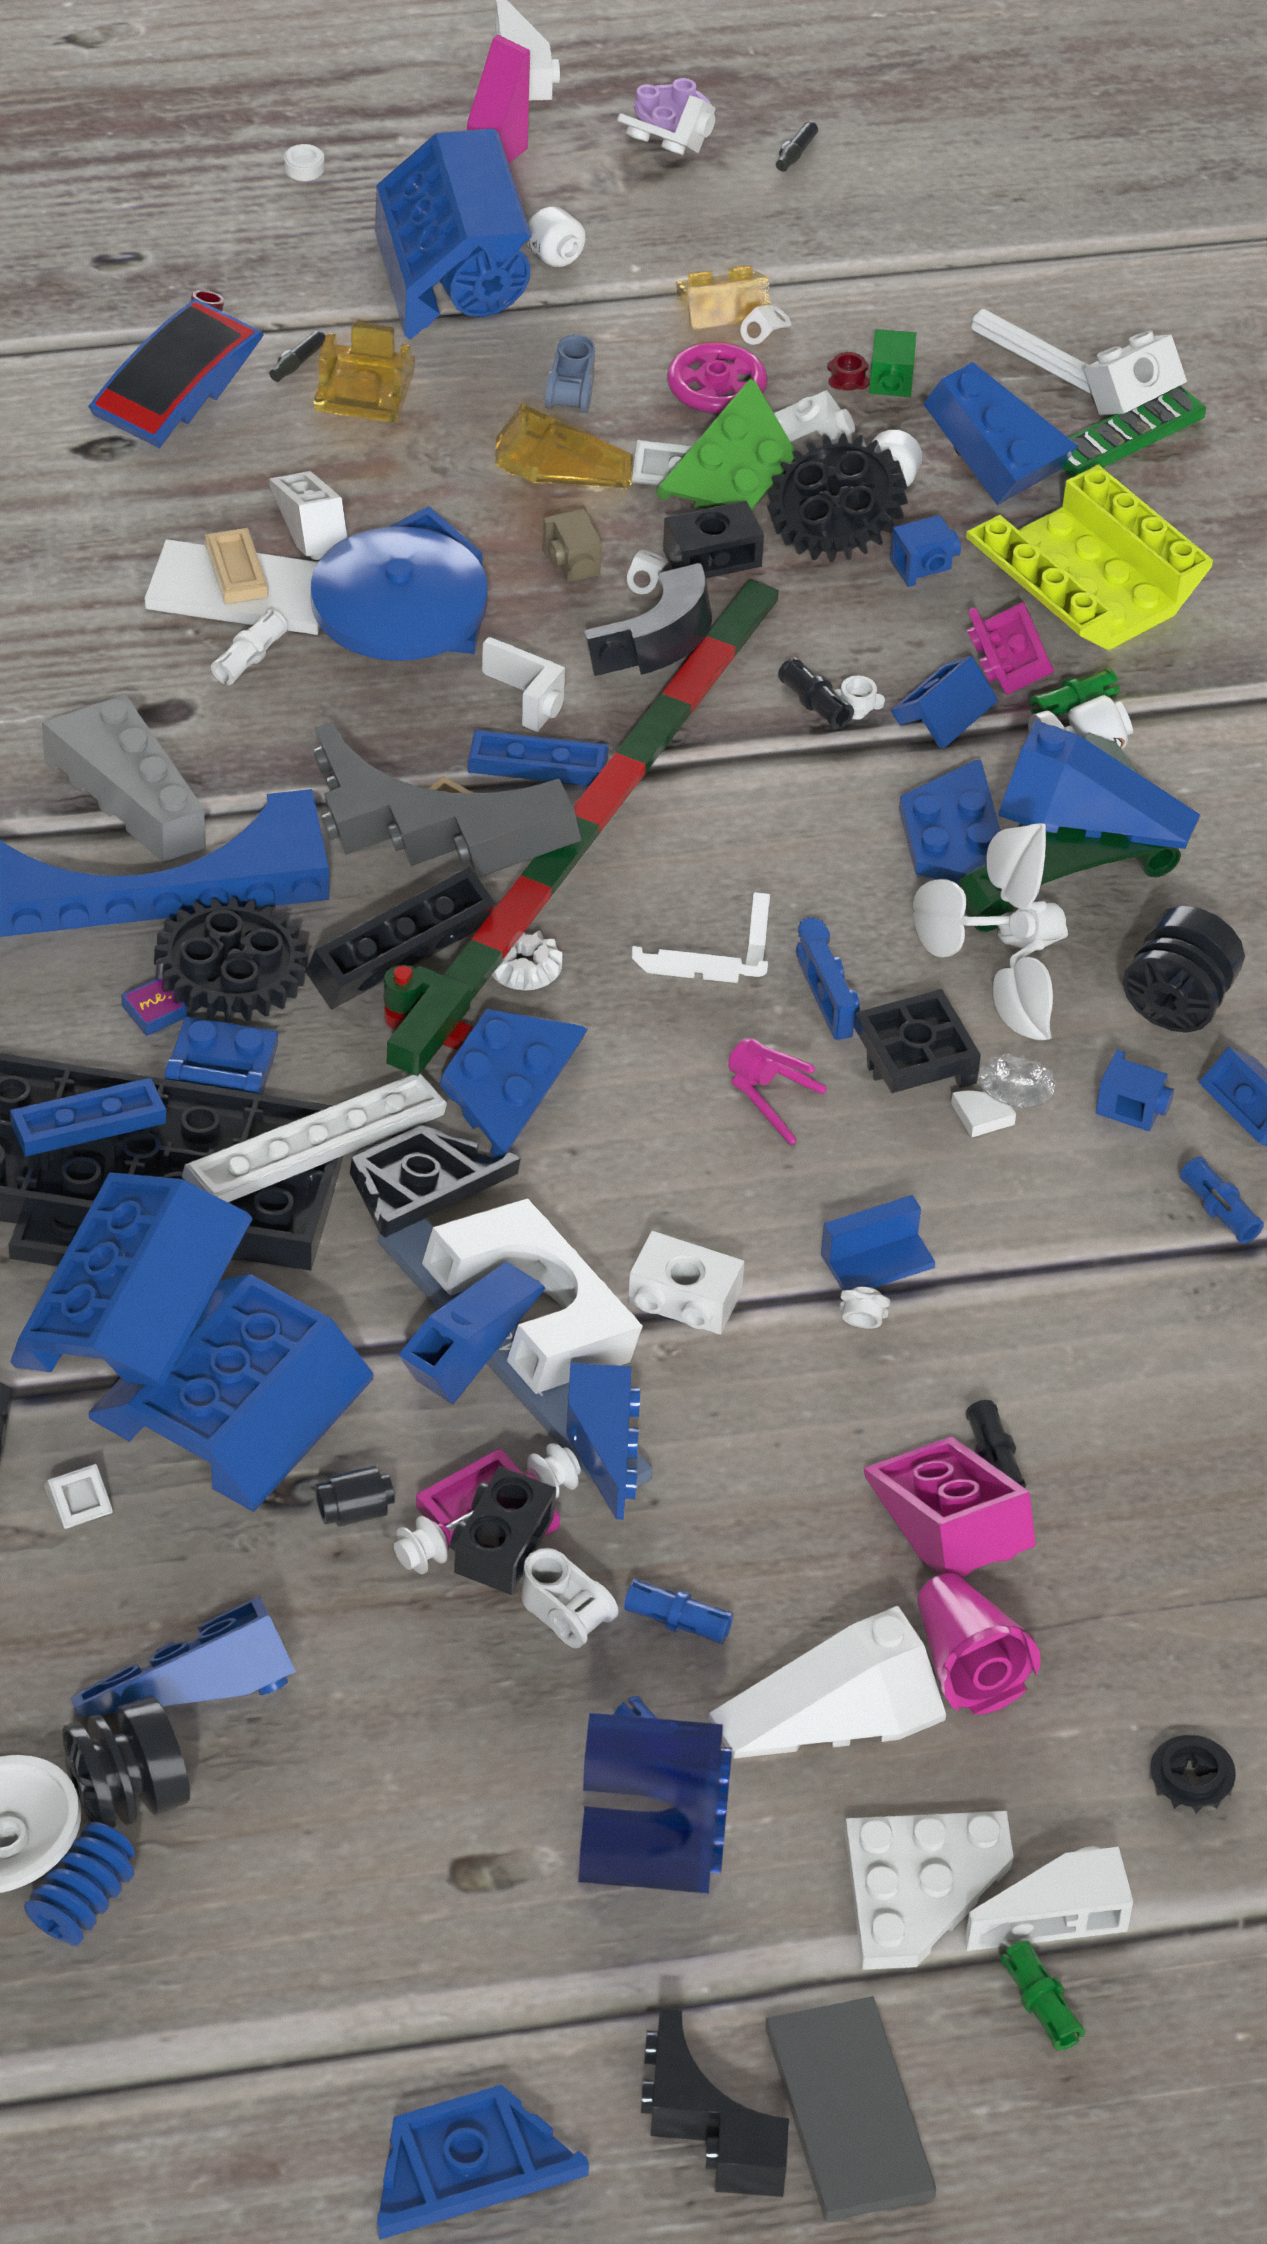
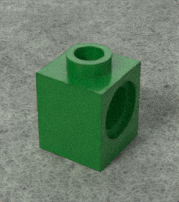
M875 329L869 394L911 397L917 332Z

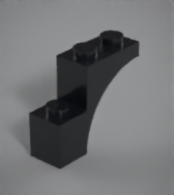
M660 2009L658 2031L647 2030L644 2064L656 2065L655 2080L643 2079L641 2114H652L650 2136L707 2141L705 2169L716 2170L715 2192L783 2197L787 2169L789 2118L773 2116L747 2108L718 2090L700 2071L691 2056L684 2037L682 2010Z

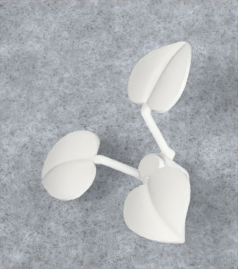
M1043 823L1004 829L998 832L989 844L987 851L988 876L993 885L1002 889L1001 899L1010 902L1014 907L1018 908L1012 916H964L966 895L963 889L956 883L946 879L925 883L916 892L913 901V909L915 910L913 918L919 939L926 950L937 957L953 956L961 949L965 939L963 925H1009L1010 931L1015 938L1021 942L1029 943L1011 956V968H1004L996 973L993 984V998L997 1012L1007 1026L1022 1036L1036 1040H1049L1052 1038L1050 1017L1053 1005V990L1051 978L1045 965L1036 958L1026 956L1033 951L1043 950V941L1059 939L1066 927L1065 914L1056 903H1046L1045 901H1034L1041 886L1045 860L1046 824Z

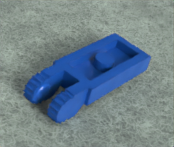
M807 917L802 922L800 921L798 925V937H800L801 942H798V946H796V954L799 964L833 1038L837 1040L853 1037L855 1012L860 1011L858 995L854 989L848 988L844 980L842 962L838 956L833 957L827 945L830 941V932L826 924L823 923V920H819V918Z

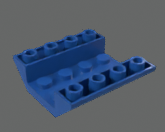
M495 129L435 133L376 185L375 234L404 336L410 340L422 329L430 326L434 319L440 315L432 286H435L460 261L467 259L474 249L479 246L499 262H503L531 238L502 141Z
M109 1173L21 1332L10 1363L15 1368L52 1373L62 1354L104 1359L125 1382L163 1387L253 1218L240 1208L183 1179Z
M246 1274L218 1282L163 1387L129 1383L120 1378L88 1412L90 1420L129 1442L145 1426L211 1463L212 1489L255 1512L371 1383L373 1372L330 1317L257 1277Z

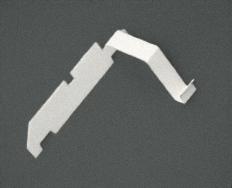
M754 892L746 964H742L741 958L659 949L658 955L643 953L642 947L636 946L632 948V959L647 973L694 978L695 972L703 973L702 979L731 983H738L739 974L754 977L764 976L767 974L768 961H763L770 894Z

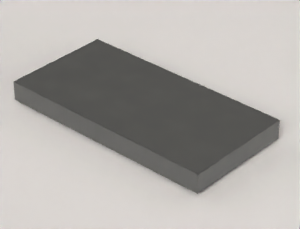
M874 1996L766 2018L765 2029L825 2222L935 2199L937 2189Z

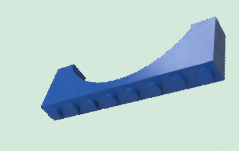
M312 789L266 794L267 804L259 815L239 835L224 846L188 864L143 875L104 876L73 872L28 857L0 840V937L177 917V911L180 909L192 915L193 903L197 902L205 909H208L211 906V898H216L221 906H228L230 898L235 897L238 907H245L250 900H254L255 908L329 900V866Z

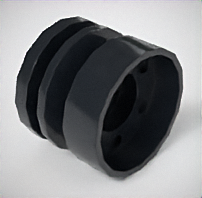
M1177 906L1166 909L1156 918L1144 939L1143 945L1137 950L1134 959L1125 970L1122 983L1126 998L1139 1014L1157 1026L1183 1033L1201 1030L1212 1021L1217 1008L1223 1002L1225 993L1231 988L1242 969L1245 959L1242 941L1230 925L1217 915L1206 910L1189 906Z
M152 1695L117 1707V1733L113 1734L104 1718L98 1714L89 1717L88 1733L78 1721L64 1725L62 1735L66 1754L67 1774L73 1782L81 1807L85 1810L90 1822H99L115 1828L116 1812L121 1822L125 1825L134 1823L137 1818L135 1800L137 1795H139L149 1812L154 1815L189 1802L190 1786L179 1744L164 1709Z

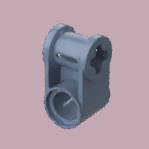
M574 334L565 336L559 341L553 367L549 371L547 379L546 408L552 409L554 405L580 408L581 413H588L595 366V344L588 337Z

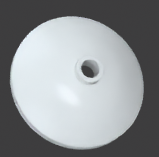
M26 1755L0 1756V1893L27 1885L51 1870L70 1849L79 1830L81 1803L73 1782L58 1766L38 1757Z

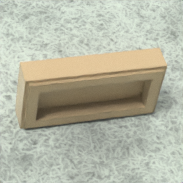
M248 528L206 534L205 546L224 604L268 597L267 583Z

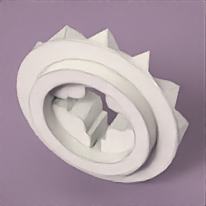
M540 930L533 935L523 933L493 972L492 976L502 985L516 990H535L552 983L561 972L562 952L558 951L555 939H544ZM517 953H521L525 957L533 954V962L528 961L526 958L517 960Z

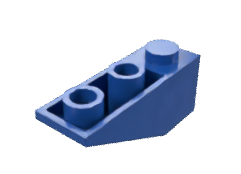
M506 1261L431 1314L398 1356L417 1382L453 1405L542 1294L545 1286Z
M570 1363L566 1435L615 1519L624 1520L625 1499L635 1500L637 1469L627 1468V1458L637 1459L639 1428L629 1427V1417L639 1418L640 1387H631V1366Z

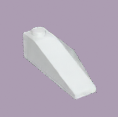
M899 1606L850 1625L709 1713L710 1722L734 1759L796 1752L801 1745L832 1742V1747L850 1746L851 1739L880 1736L881 1742L900 1740L946 1719V1712L924 1643Z

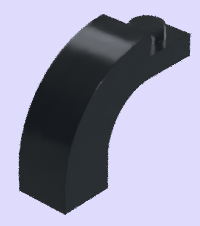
M701 563L658 573L662 598L648 612L625 621L584 630L591 666L595 676L638 666L641 675L647 674L677 662L698 647L708 634L712 623L710 600Z

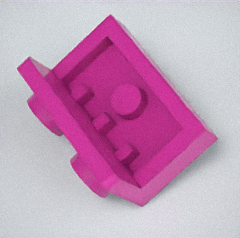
M1024 602L985 621L976 607L968 610L974 625L967 629L968 634L977 652L985 651L986 656L979 659L990 683L996 680L1000 682L1006 695L1055 672Z

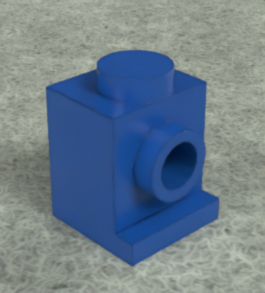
M940 515L893 527L890 561L907 587L916 585V578L950 570L952 558L959 556L961 553V544L957 533L949 529Z
M1116 1050L1100 1083L1096 1114L1150 1132L1158 1114L1166 1116L1172 1103L1174 1089L1166 1086L1168 1074L1148 1066L1124 1060L1126 1052Z

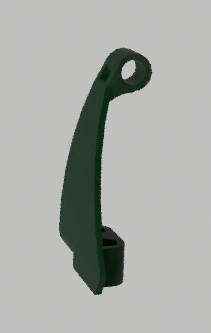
M1091 733L1085 737L1087 741L1138 773L1117 742ZM1019 824L1017 827H1023L1026 825ZM1059 826L1057 833L1046 832L1045 860L1041 885L1079 871L1130 858L1136 859L1147 876L1157 878L1166 875L1177 866L1181 858V852L1179 848L1133 843L1124 834L1101 832L1100 838L1085 837L1084 829ZM987 865L970 872L957 883L966 895L965 913L968 917L1001 916L1012 912L1014 909L1010 902L1001 899L1002 889L996 887L990 881ZM998 925L974 927L980 932H989L997 929Z

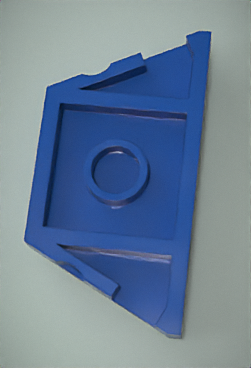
M974 760L900 796L899 812L915 874L933 879H947L957 884L965 875L987 865L989 844L992 838L1001 830L981 760Z
M486 1009L443 1072L439 1084L449 1098L461 1107L462 1115L472 1129L480 1127L493 1146L490 1153L495 1159H503L583 1040L588 1030L582 1025Z
M502 2084L394 2116L389 2157L386 2161L380 2212H378L377 2235L379 2240L589 2176L588 2160L579 2150L573 2154L553 2136V2128L538 2115L527 2112L522 2107L521 2101Z

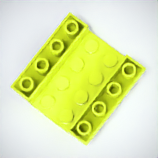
M1099 464L1066 481L1063 507L1020 529H1016L1004 517L998 515L968 530L966 533V538L1079 636L1108 651L1175 616L1213 564L1212 558Z

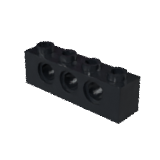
M469 866L316 948L307 967L306 974L332 1010L384 982L386 971L397 965L412 967L478 931L491 914L496 903Z

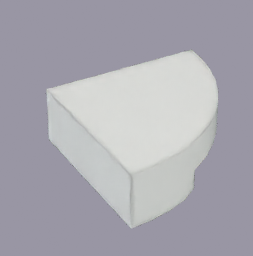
M980 1091L952 1093L951 1105L971 1138L1015 1125L1016 1113L1002 1099Z

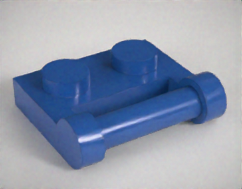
M185 1016L172 1057L167 1062L165 1079L263 1094L278 1047V1031Z

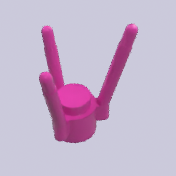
M746 1038L739 1042L728 1060L729 1070L736 1074L732 1080V1085L742 1090L788 1144L794 1145L796 1137L753 1085H767L778 1073L819 1094H825L827 1091L825 1085L796 1071L801 1070L811 1074L815 1071L814 1065L766 1047L753 1038Z

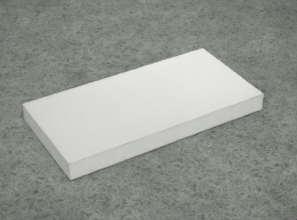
M166 539L145 596V609L254 625L264 612L272 609L273 613L277 611L285 618L288 624V631L318 635L320 626L312 612L310 593L312 574L318 562L257 553L267 583L268 597L224 604L206 546Z

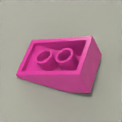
M952 1436L864 1468L866 1480L920 1560L940 1575L952 1573L965 1577L976 1568L995 1561L1010 1560L1017 1553L1036 1547L1030 1492Z

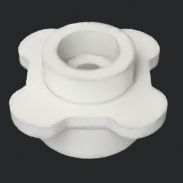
M851 676L843 681L841 689L834 690L843 700L853 706L854 715L852 719H862L871 710L881 709L885 704L884 696L877 694L875 682L865 676Z
M856 1287L853 1290L842 1291L841 1299L844 1301L840 1303V1310L843 1311L842 1318L846 1323L859 1328L872 1329L880 1327L882 1319L888 1317L889 1310L886 1307L890 1306V1299L881 1295L879 1291L869 1287Z

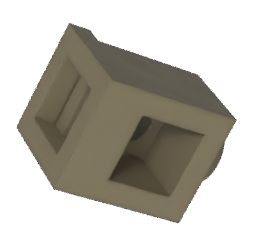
M585 509L544 517L542 551L545 556L550 555L554 566H560L567 582L600 575L602 542Z

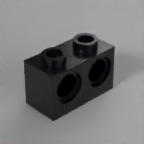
M499 1466L490 1483L482 1482L479 1485L472 1502L473 1513L467 1522L460 1520L453 1532L450 1549L455 1551L454 1573L512 1595L523 1575L526 1558L530 1553L537 1550L554 1519L556 1487Z

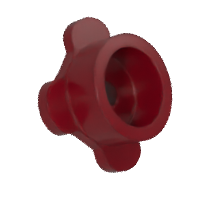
M840 353L827 364V369L831 372L828 384L834 389H865L870 385V379L866 376L869 365L864 357L857 353Z

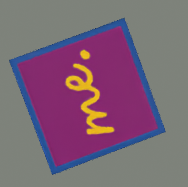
M160 978L121 995L122 1007L146 1036L183 1020L185 1016L187 1017V1006L184 1002L177 1004L173 1002L174 990L163 992L162 979Z

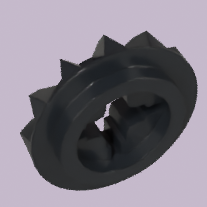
M1180 1735L1168 1739L1156 1749L1151 1759L1149 1778L1155 1784L1157 1796L1165 1795L1169 1798L1174 1809L1179 1805L1192 1807L1195 1813H1197L1204 1806L1211 1805L1217 1809L1221 1801L1227 1795H1231L1236 1779V1769L1229 1753L1215 1741L1198 1735ZM1188 1761H1191L1196 1775L1200 1776L1197 1786H1192V1783H1189L1188 1777L1184 1775Z

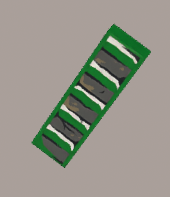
M1180 385L1124 414H1116L1068 437L1079 447L1061 469L1073 478L1098 464L1103 468L1205 418L1206 406Z

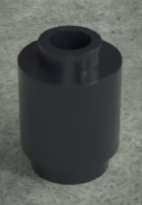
M375 1465L327 1476L326 1482L315 1485L317 1505L325 1525L336 1522L337 1526L341 1527L387 1516V1505L395 1503L393 1485L389 1474L380 1475Z

